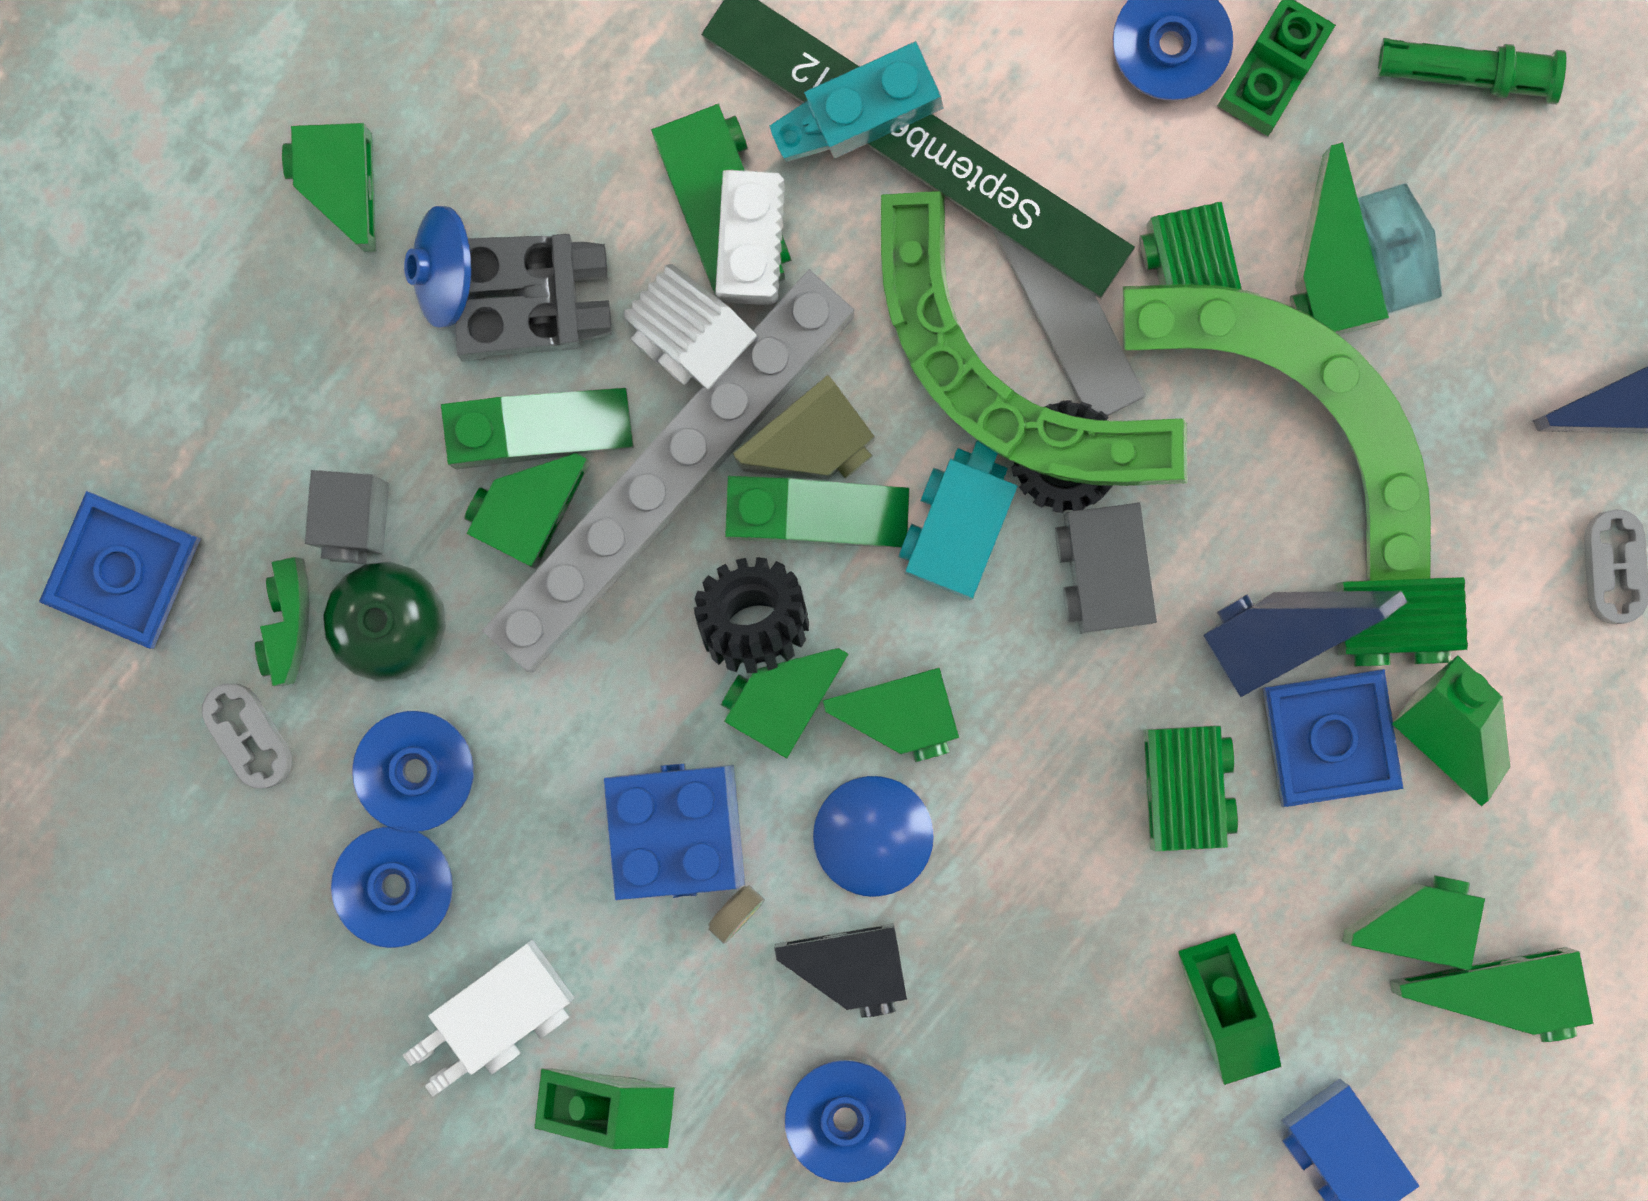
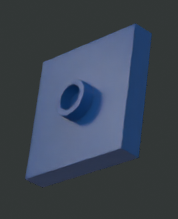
M86 491L39 602L146 648L154 649L201 538Z
M1385 669L1262 688L1281 807L1404 789L1394 725H1392L1393 719Z

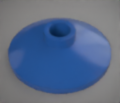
M1128 0L1117 17L1113 31L1114 56L1124 77L1142 93L1161 100H1185L1208 90L1224 73L1233 50L1232 25L1226 10L1218 0ZM1166 35L1177 37L1181 42V51L1174 55L1166 54L1160 47V39Z
M448 206L432 207L425 214L420 223L414 247L407 251L404 261L406 280L410 285H414L416 297L423 315L431 325L438 328L450 327L459 320L466 306L471 281V255L467 233L457 212Z
M422 711L399 712L380 720L363 736L354 755L352 767L353 784L365 810L383 825L414 830L390 827L405 832L430 830L450 820L466 802L474 778L473 758L462 734L445 719ZM413 759L421 760L427 769L425 778L419 783L410 781L405 773L407 764Z
M387 826L367 831L354 839L344 849L334 867L331 880V894L340 920L351 933L369 944L379 947L396 948L408 946L424 939L440 925L447 914L452 900L453 879L446 857L431 839L420 832H405L390 827L414 831L408 828ZM391 874H397L405 881L406 889L400 897L390 896L385 890V880Z
M838 1060L814 1068L798 1082L787 1103L785 1131L792 1152L810 1172L829 1181L850 1183L862 1181L878 1174L895 1158L905 1136L906 1113L897 1088L881 1071L859 1061ZM841 1108L852 1109L857 1115L855 1125L849 1129L839 1128L833 1119L836 1111Z

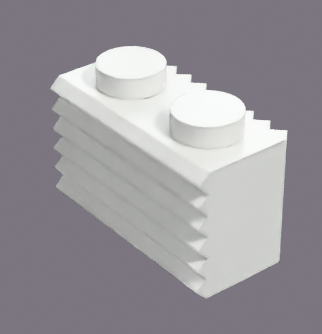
M723 171L716 297L723 303L774 305L779 300L778 289L780 287L778 277L780 276L781 229L783 228V204L785 203V181L779 173Z
M673 264L665 265L664 273L657 274L656 282L648 284V291L640 292V300L632 301V309L624 310V318L637 330L630 338L631 341L654 362H659L684 386L693 377L709 390L757 337V334L729 306Z

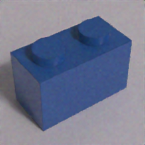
M1341 1079L1335 1081L1281 1120L1290 1132V1135L1283 1139L1282 1142L1303 1171L1313 1165L1325 1182V1185L1317 1190L1323 1201H1400L1420 1187L1354 1091Z

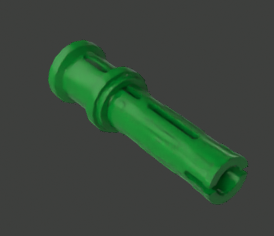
M1383 38L1378 60V77L1407 78L1444 84L1477 86L1490 89V93L1496 95L1497 98L1506 99L1510 93L1545 97L1548 104L1557 105L1564 86L1567 58L1565 50L1556 49L1552 55L1516 51L1513 44H1504L1503 46H1498L1496 51Z

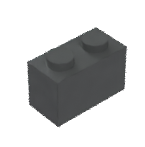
M311 470L305 544L320 548L321 559H329L332 562L366 564L367 553L383 554L389 483L372 474Z
M1140 502L1067 512L1064 515L1065 526L1055 527V536L1060 563L1070 562L1073 586L1063 587L1068 623L1078 622L1080 634L1157 623Z

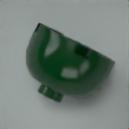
M393 562L365 564L346 574L331 591L323 614L325 639L336 660L353 674L374 681L401 680L422 669L439 651L446 629L444 605L432 584L415 569Z

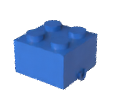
M685 763L662 765L661 772L604 778L615 900L673 895V898L697 896V893L734 890L745 885L734 765L686 769Z

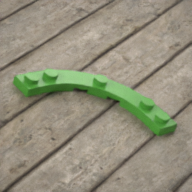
M940 191L881 194V261L883 286L889 315L893 326L896 328L901 345L910 361L912 370L930 396L952 420L978 442L1002 457L1032 471L1058 479L1091 485L1112 486L1188 484L1187 422L1184 418L1104 421L1074 417L1030 402L996 377L980 360L969 344L958 323L950 299L945 266V197Z
M1190 284L1123 286V345L1125 350L1194 348L1232 352L1259 360L1282 371L1314 394L1331 412L1345 432L1361 472L1367 517V578L1370 581L1430 578L1431 515L1429 487L1416 437L1399 401L1388 385L1352 345L1333 329L1309 314L1247 290L1217 285Z

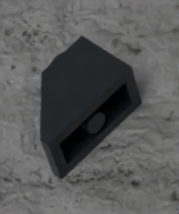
M894 923L775 944L774 949L778 962L846 1010L859 1008L861 1018L894 1013L897 1011L895 1002L907 1000Z

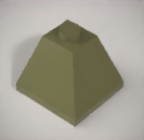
M827 375L736 450L733 455L736 463L744 472L829 479L839 471L846 479L872 457L867 447L874 442L875 436L836 383Z

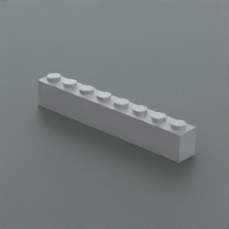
M808 269L753 330L757 334L754 341L709 390L703 386L486 625L482 632L524 670L534 672L852 321L854 309Z

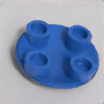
M881 776L856 778L835 789L819 809L813 831L815 853L828 877L849 892L869 897L893 894L910 885L926 867L931 856L934 840L931 817L919 796L899 781Z

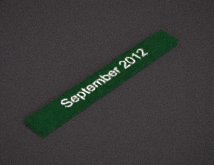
M724 0L701 34L705 40L801 103L808 101L804 92L860 67L759 0ZM933 114L866 144L935 191H940L944 197L1100 299H1102L1135 249V246Z

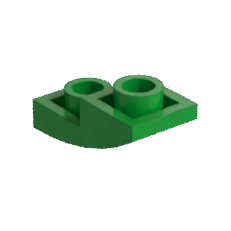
M1281 0L1217 106L1264 135L1269 136L1336 25L1295 0Z
M298 557L271 562L274 576L266 578V589L271 608L274 613L282 611L284 620L283 622L260 626L263 640L255 642V655L260 673L263 677L270 675L272 686H286L295 683L306 647L309 626V589L305 560Z

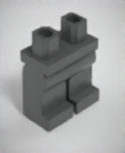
M570 234L468 238L471 255L470 289L464 311L455 323L457 356L461 362L482 360L485 357L548 352L561 349H580V341L593 340L612 334L609 300L577 302L575 281L608 279L605 244L572 242ZM513 295V297L481 299V297Z

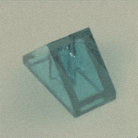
M1407 183L1359 197L1358 201L1388 314L1441 298L1442 289L1435 230Z

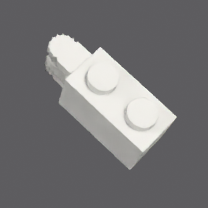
M532 939L428 1015L437 1030L402 1056L411 1066L414 1063H421L433 1054L435 1048L444 1041L449 1044L459 1058V1061L449 1068L444 1067L430 1078L425 1088L433 1097L467 1072L472 1075L485 1066L492 1075L520 1054V1051L515 1046L517 1041L532 1030L541 1039L570 1018L563 1008L571 1003L575 997Z

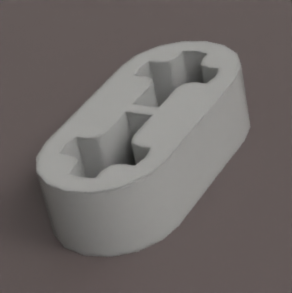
M1615 509L1599 513L1590 520L1585 529L1584 536L1589 605L1596 617L1606 623L1624 624L1632 622L1639 618L1648 606V569L1644 528L1639 519L1626 510ZM1611 520L1616 521L1618 530L1628 531L1629 535L1628 542L1618 546L1619 563L1614 564L1612 545L1601 543L1600 539L1601 532L1611 528ZM1614 570H1619L1621 589L1632 591L1633 595L1632 602L1623 604L1622 614H1617L1615 604L1605 603L1604 593L1615 588Z
M222 684L214 687L203 701L202 717L236 775L244 784L253 788H270L280 784L288 777L292 768V755L288 745L258 697L250 688L241 684ZM224 695L230 700L243 699L246 707L239 712L241 720L248 729L243 734H241L233 721L220 722L217 714L224 708L220 700ZM253 738L262 751L274 750L278 758L271 763L272 770L274 771L272 776L268 777L264 772L252 773L248 765L255 760V755L246 741Z

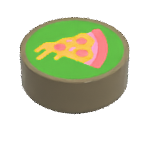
M744 885L712 918L708 924V930L723 944L727 943L755 914L765 899L750 885Z

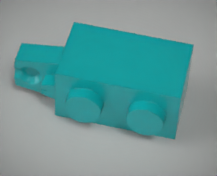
M917 41L804 92L808 101L775 121L769 127L775 143L786 162L830 150L835 159L944 109L940 92Z
M976 441L972 453L957 448L955 456L949 460L945 472L933 468L920 500L931 505L924 525L919 527L911 523L898 555L899 558L909 561L904 574L968 600L974 598L1018 485L1004 480L1008 468L994 463L998 455L996 452Z

